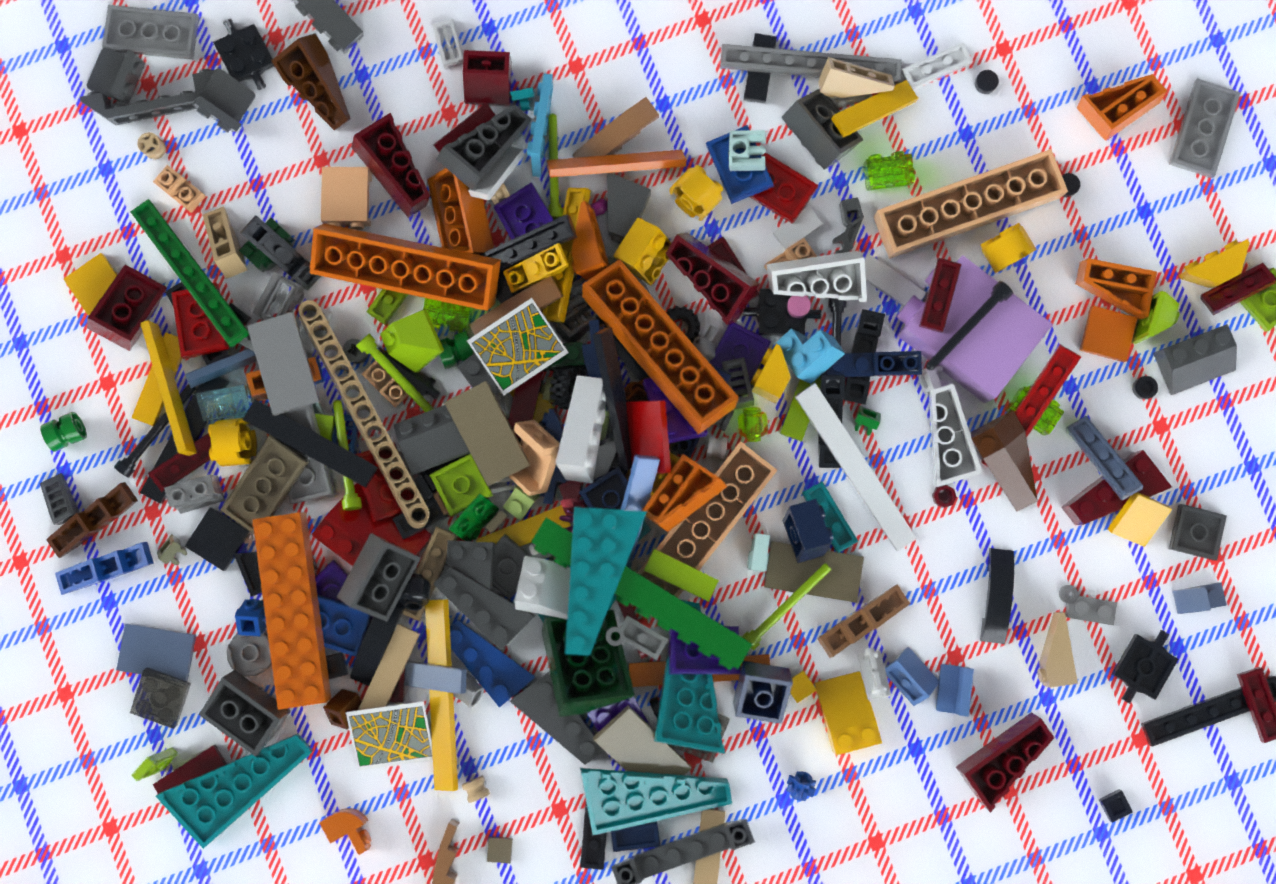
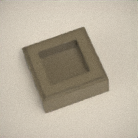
M501 510L489 521L485 528L490 533H493L509 516Z
M489 836L487 862L510 864L513 838Z

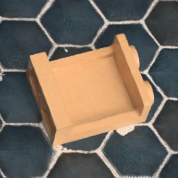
M322 167L321 222L323 224L350 227L355 230H363L364 227L371 226V221L369 220V182H372V173L368 167Z
M535 420L517 422L513 431L522 438L520 444L531 465L509 477L529 496L546 493L556 466L555 462L560 443Z

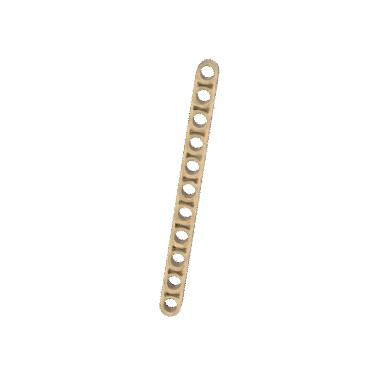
M313 300L302 302L299 306L300 321L410 526L418 529L423 528L429 519V509L320 306ZM308 310L316 313L313 317H306L304 315ZM318 330H324L327 333L324 337L315 336V332ZM328 350H335L337 355L335 357H328L325 353ZM338 370H345L348 372V375L342 378L338 377L336 372ZM353 389L358 391L359 395L355 398H350L346 393ZM360 410H367L370 415L367 418H361L357 413ZM371 430H378L381 435L374 439L369 437L368 433ZM382 450H388L392 456L388 459H383L379 456V453ZM398 470L403 476L395 480L390 477V473ZM406 490L411 491L414 497L411 500H404L401 497V493ZM421 511L425 518L422 521H416L412 518V513Z

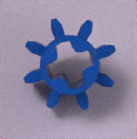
M797 771L795 777L789 775L786 792H790L793 799L805 802L807 796L814 797L816 780H813L809 773Z

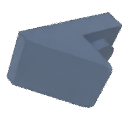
M1222 582L1172 591L1177 614L1210 611L1211 608L1227 606Z

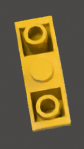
M1236 239L1224 246L1225 251L1218 253L1215 250L1204 256L1206 261L1199 264L1196 260L1184 267L1185 272L1178 276L1181 280L1212 289L1241 274L1250 242L1246 239L1239 243Z
M557 243L506 269L503 273L511 293L531 287L550 276L554 277L562 273L569 264L560 243Z

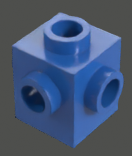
M245 599L234 615L238 635L261 637L267 627L263 600Z

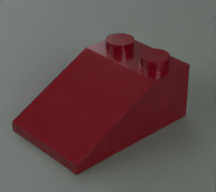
M125 264L88 316L87 329L131 351L143 333L141 322L151 319L167 287Z

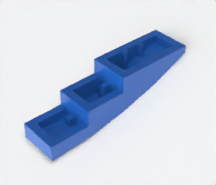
M141 542L123 550H116L101 557L91 558L56 572L55 576L61 595H65L152 565L154 562L148 542Z

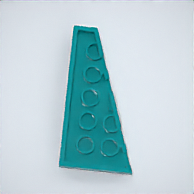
M574 507L565 654H591L647 511Z
M682 600L701 612L700 603ZM668 645L654 742L726 754L725 747L722 744V730L718 720L717 701L712 675L669 674Z

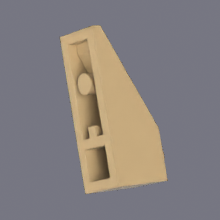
M828 57L818 80L820 92L828 97L846 98L893 91L895 87L893 77L890 74Z
M222 206L203 214L214 262L225 278L228 279L247 271L245 257L239 251L241 246L225 207Z
M1053 612L1039 660L1038 679L1040 683H1043V686L1048 688L1078 684L1065 612Z

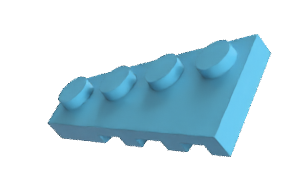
M544 73L543 81L538 82L537 96H540V99L534 105V116H537L536 122L532 121L530 134L533 135V142L529 141L527 147V155L531 156L533 177L542 176L541 159H544L545 137L543 136H547L548 131L547 116H549L551 109L553 74Z

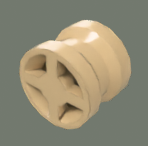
M147 132L138 138V148L148 158L156 160L163 157L166 152V145L156 134Z
M504 183L491 198L494 205L498 204L499 200L510 196Z
M483 775L461 785L468 794V803L480 800L490 794V790L485 787Z

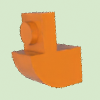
M353 808L340 809L319 822L330 844L348 835L358 855L366 852L372 846L370 844L372 841L370 834L361 827L368 821V818L359 810Z

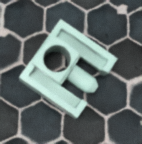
M766 130L730 131V171L765 170V156L750 158V155H763L766 153V148L763 146H750V143L766 144ZM738 148L745 149L741 154L735 153V150Z
M753 534L751 551H749L747 561L748 570L767 571L770 535Z

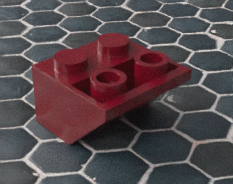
M464 50V103L477 105L488 103V105L510 106L512 77L510 52Z

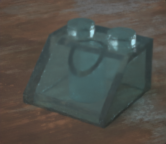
M247 385L195 393L203 421H210V424L232 416L234 419L244 418L251 407Z

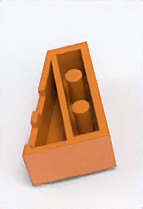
M1153 74L1124 82L1121 86L1108 87L1101 92L1091 95H1082L1077 110L1099 135L1107 141L1160 104L1168 90Z
M1087 258L1079 262L1075 284L1125 313L1138 317L1137 319L1140 320L1149 316L1157 271Z
M682 454L642 511H647L646 517L668 532L727 486L718 476Z

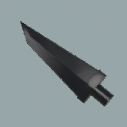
M378 346L379 351L423 397L428 394L436 400L440 396L441 392L433 387L436 383L434 378L427 376L421 371L415 373Z

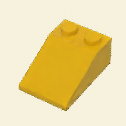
M860 671L814 683L831 749L836 756L883 744Z

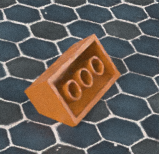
M447 168L428 178L427 183L441 247L476 255L493 249L494 246L484 199L470 196L468 191L470 188Z

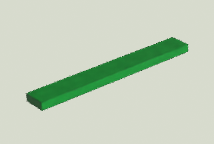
M150 199L131 210L130 213L227 344L232 348L249 336L247 328Z

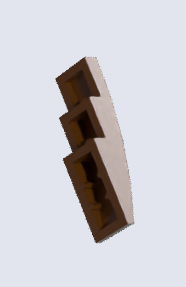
M126 482L119 483L107 495L96 499L84 511L73 515L50 535L46 541L57 557L62 558L117 519L138 502V499Z

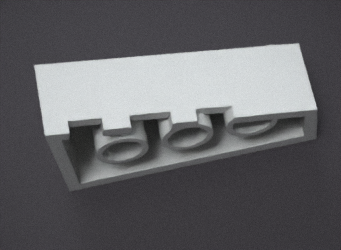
M859 251L767 264L768 285L773 294L801 297L814 296L823 299L826 297L846 301L858 300L859 302H867L865 260Z
M579 375L576 377L555 462L565 480L593 484L602 425L605 420L606 397L602 378Z
M954 383L931 390L929 392L934 487L982 474L980 462Z

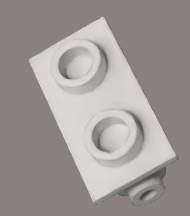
M868 648L865 650V653L857 654L868 700L892 696L881 650L875 651L874 648Z

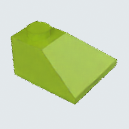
M1164 291L1154 294L1152 296L1149 316L1138 320L1132 343H1140L1175 325L1180 315L1178 311L1179 303Z
M427 309L391 323L380 333L388 354L415 373L421 371L444 351Z

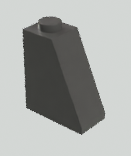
M608 173V235L613 242L621 244L636 219H641L651 197V189L616 174Z

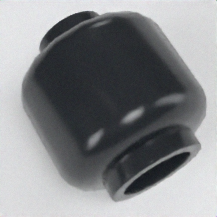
M413 573L399 599L400 603L408 610L422 609L429 603L430 582L423 578L421 574Z

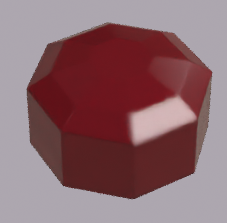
M948 485L936 487L932 493L934 504L941 508L952 506L957 498L955 490Z

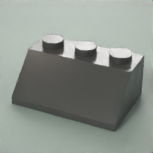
M819 88L796 100L781 118L801 141V144L815 158L817 164L825 170L841 160L864 139L857 131L846 137L841 135L831 120L833 116L831 110L835 114L841 111L828 96L820 92Z
M1228 324L1156 351L1153 355L1170 395H1174L1236 371L1237 344Z
M446 405L393 424L399 446L412 475L470 454Z
M371 533L337 598L351 608L388 621L421 557Z
M233 670L221 678L198 715L256 757L280 729L291 710L288 708L278 710L276 699L239 672Z

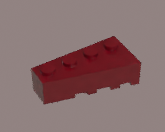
M1144 450L1135 451L1123 460L1143 484V489L1138 491L1139 493L1151 497L1173 488ZM1101 476L1061 506V508L1075 526L1085 525L1122 509L1130 496L1122 501L1104 477Z
M1031 712L957 765L956 769L980 804L991 813L1002 796H1006L1010 791L1011 785L1017 778H1021L1024 775L1028 765L1041 755L1055 737L1042 718Z

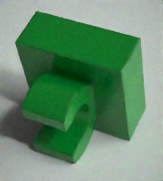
M859 405L855 416V431H858L861 425L867 426L866 435L869 436L872 433V429H878L881 413Z

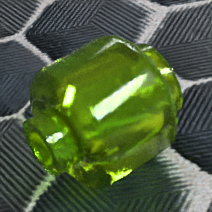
M760 407L744 408L743 412L738 415V433L741 437L747 438V442H759L761 437L768 434V416L766 412L761 411Z

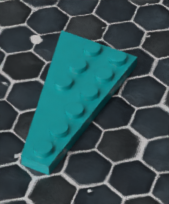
M297 733L263 748L256 757L253 754H248L225 764V766L223 765L163 791L155 797L204 849L314 750Z
M580 768L593 835L733 804L730 784L727 778Z

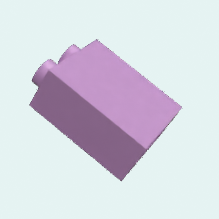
M964 255L956 261V263L962 265L943 333L919 327L926 299L922 302L915 295L911 297L896 316L906 324L897 336L914 350L921 351L922 356L927 360H930L992 296V288L998 283ZM934 269L925 279L928 285L931 284ZM1013 294L1007 301L998 302L938 366H941L945 374L985 404L997 398L1053 324Z

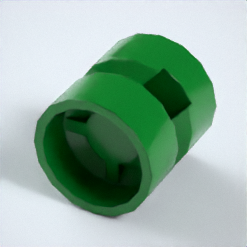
M467 331L455 334L453 339L449 337L440 339L444 351L439 356L445 369L458 366L459 361L463 362L475 353L467 342L470 339Z
M73 411L60 416L59 421L53 419L40 426L43 440L53 452L66 448L69 442L75 444L87 438L84 423L78 414Z

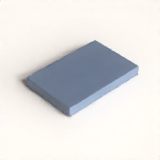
M126 623L116 670L187 682L197 635Z

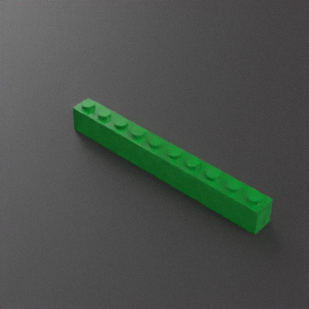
M546 517L531 541L536 545L534 550L544 556L550 553L556 557L554 562L565 569L568 565L571 566L573 533ZM625 566L615 591L617 595L615 600L627 607L629 603L638 608L636 612L646 619H649L650 616L658 620L656 625L667 632L670 629L675 630L679 633L677 638L688 645L693 641L699 645L698 651L710 657L714 654L719 657L718 663L731 670L732 667L739 669L752 647V643Z

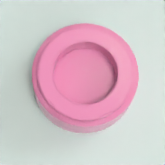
M791 296L787 303V311L794 318L805 317L811 308V303L807 296Z

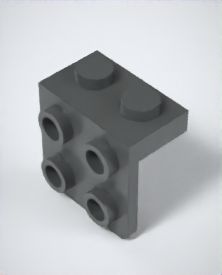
M103 48L99 53L86 87L90 91L102 92L111 99L129 104L145 63L137 54L127 51L126 55Z
M218 68L215 69L192 105L198 108L196 112L206 119L211 117L217 121L216 125L227 133L229 131L237 132L242 125L239 123L256 95L241 82Z

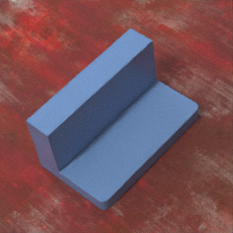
M910 647L904 649L896 660L885 666L887 677L913 706L929 698L939 684V680Z
M947 664L940 665L936 700L937 711L969 717L974 669Z

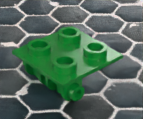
M479 494L448 529L464 541H472L479 536L481 530L496 515L500 508L488 498Z

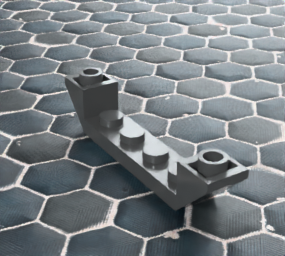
M202 69L199 73L192 74L195 92L183 91L180 95L175 96L162 95L155 100H138L135 104L114 105L113 108L111 100L102 92H89L86 96L79 98L90 110L115 126L198 109L192 104L215 70Z
M747 818L725 822L643 851L611 866L617 884H639L647 877L730 848L732 851L755 843Z

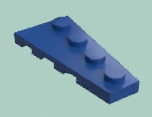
M457 620L450 626L451 650L499 708L536 677L462 621Z

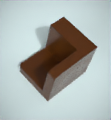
M341 689L323 706V709L331 725L348 730L346 712L357 711L362 701L358 693Z

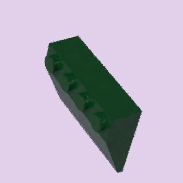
M614 610L607 611L590 655L565 654L567 619L559 617H546L544 619L541 632L560 717L584 714L634 697L635 693L623 645L613 646L606 640L607 631L612 627H618ZM613 632L611 639L613 641L619 640L620 634Z

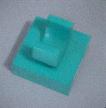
M533 87L510 92L512 101L519 100L522 111L530 110L528 98L535 97Z

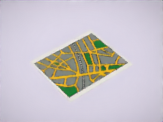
M532 298L467 340L503 395H506L569 353Z
M424 701L346 712L358 771L433 761L432 741Z

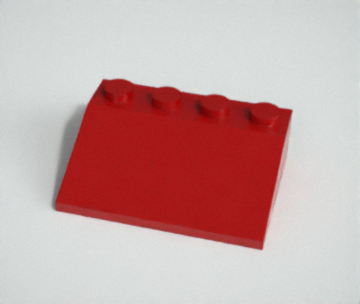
M357 483L354 485L355 493H358V497L361 498L362 508L344 511L342 507L343 497L311 534L351 566L355 564L371 533L417 556L432 536L429 531L424 530L404 540L393 521V518L398 515L373 523L362 490Z

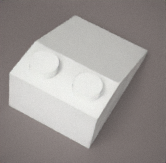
M524 556L515 597V609L567 619L570 568L567 567L565 569L550 560Z

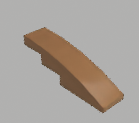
M647 97L643 98L590 138L572 154V157L614 155L622 149L624 144L639 135L643 128L657 120L659 113Z
M550 276L493 308L470 323L469 326L473 334L476 335L531 298L540 311L563 297V294L553 277Z
M896 584L820 635L817 640L829 658H832L872 630L880 627L910 605V602L898 584Z
M454 819L448 822L439 846L432 884H454L458 874L449 871L459 848L450 845L460 822Z

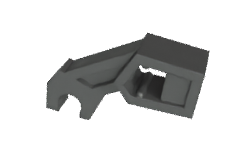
M858 197L842 200L839 204L842 224L846 229L845 232L832 240L833 245L839 243L843 247L842 250L835 251V254L850 252L854 248L853 244L864 219ZM856 213V220L853 222L848 221L849 217L847 214Z

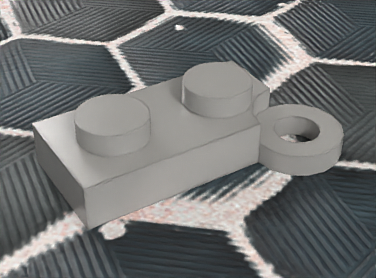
M1064 585L1060 588L1059 598L1066 603L1065 615L1067 618L1114 626L1117 602L1079 596L1077 588L1072 585ZM1066 590L1072 591V597L1069 599L1065 597Z
M626 616L620 628L612 627L606 633V640L610 645L618 646L624 641L655 660L659 658L669 640L629 616ZM618 632L620 634L619 640L613 641L611 634Z

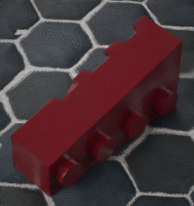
M390 112L356 133L353 137L351 148L409 218L427 206L430 194L418 169L413 164L412 156L409 150L406 149L402 140L403 137L400 131L397 130L394 118Z
M689 233L676 234L665 253L681 273L690 279L694 284L693 287L708 300L711 308L720 314L726 325L738 321L760 283Z

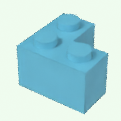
M791 328L775 343V345L781 346L784 358L796 377L810 384L845 354L837 340L821 329L808 339L802 333Z

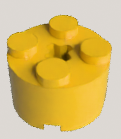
M696 165L694 168H688L669 188L670 195L674 193L677 197L674 201L677 206L691 218L698 216L699 221L704 220L722 200L721 192L723 187L719 182L712 181L706 175L705 170L699 165Z
M1020 223L1010 226L996 237L980 245L981 251L995 274L1037 250L1025 228Z
M243 418L217 420L214 424H209L208 433L211 437L209 457L211 461H216L222 467L251 464V457L257 454L255 430H250L249 423L245 422Z

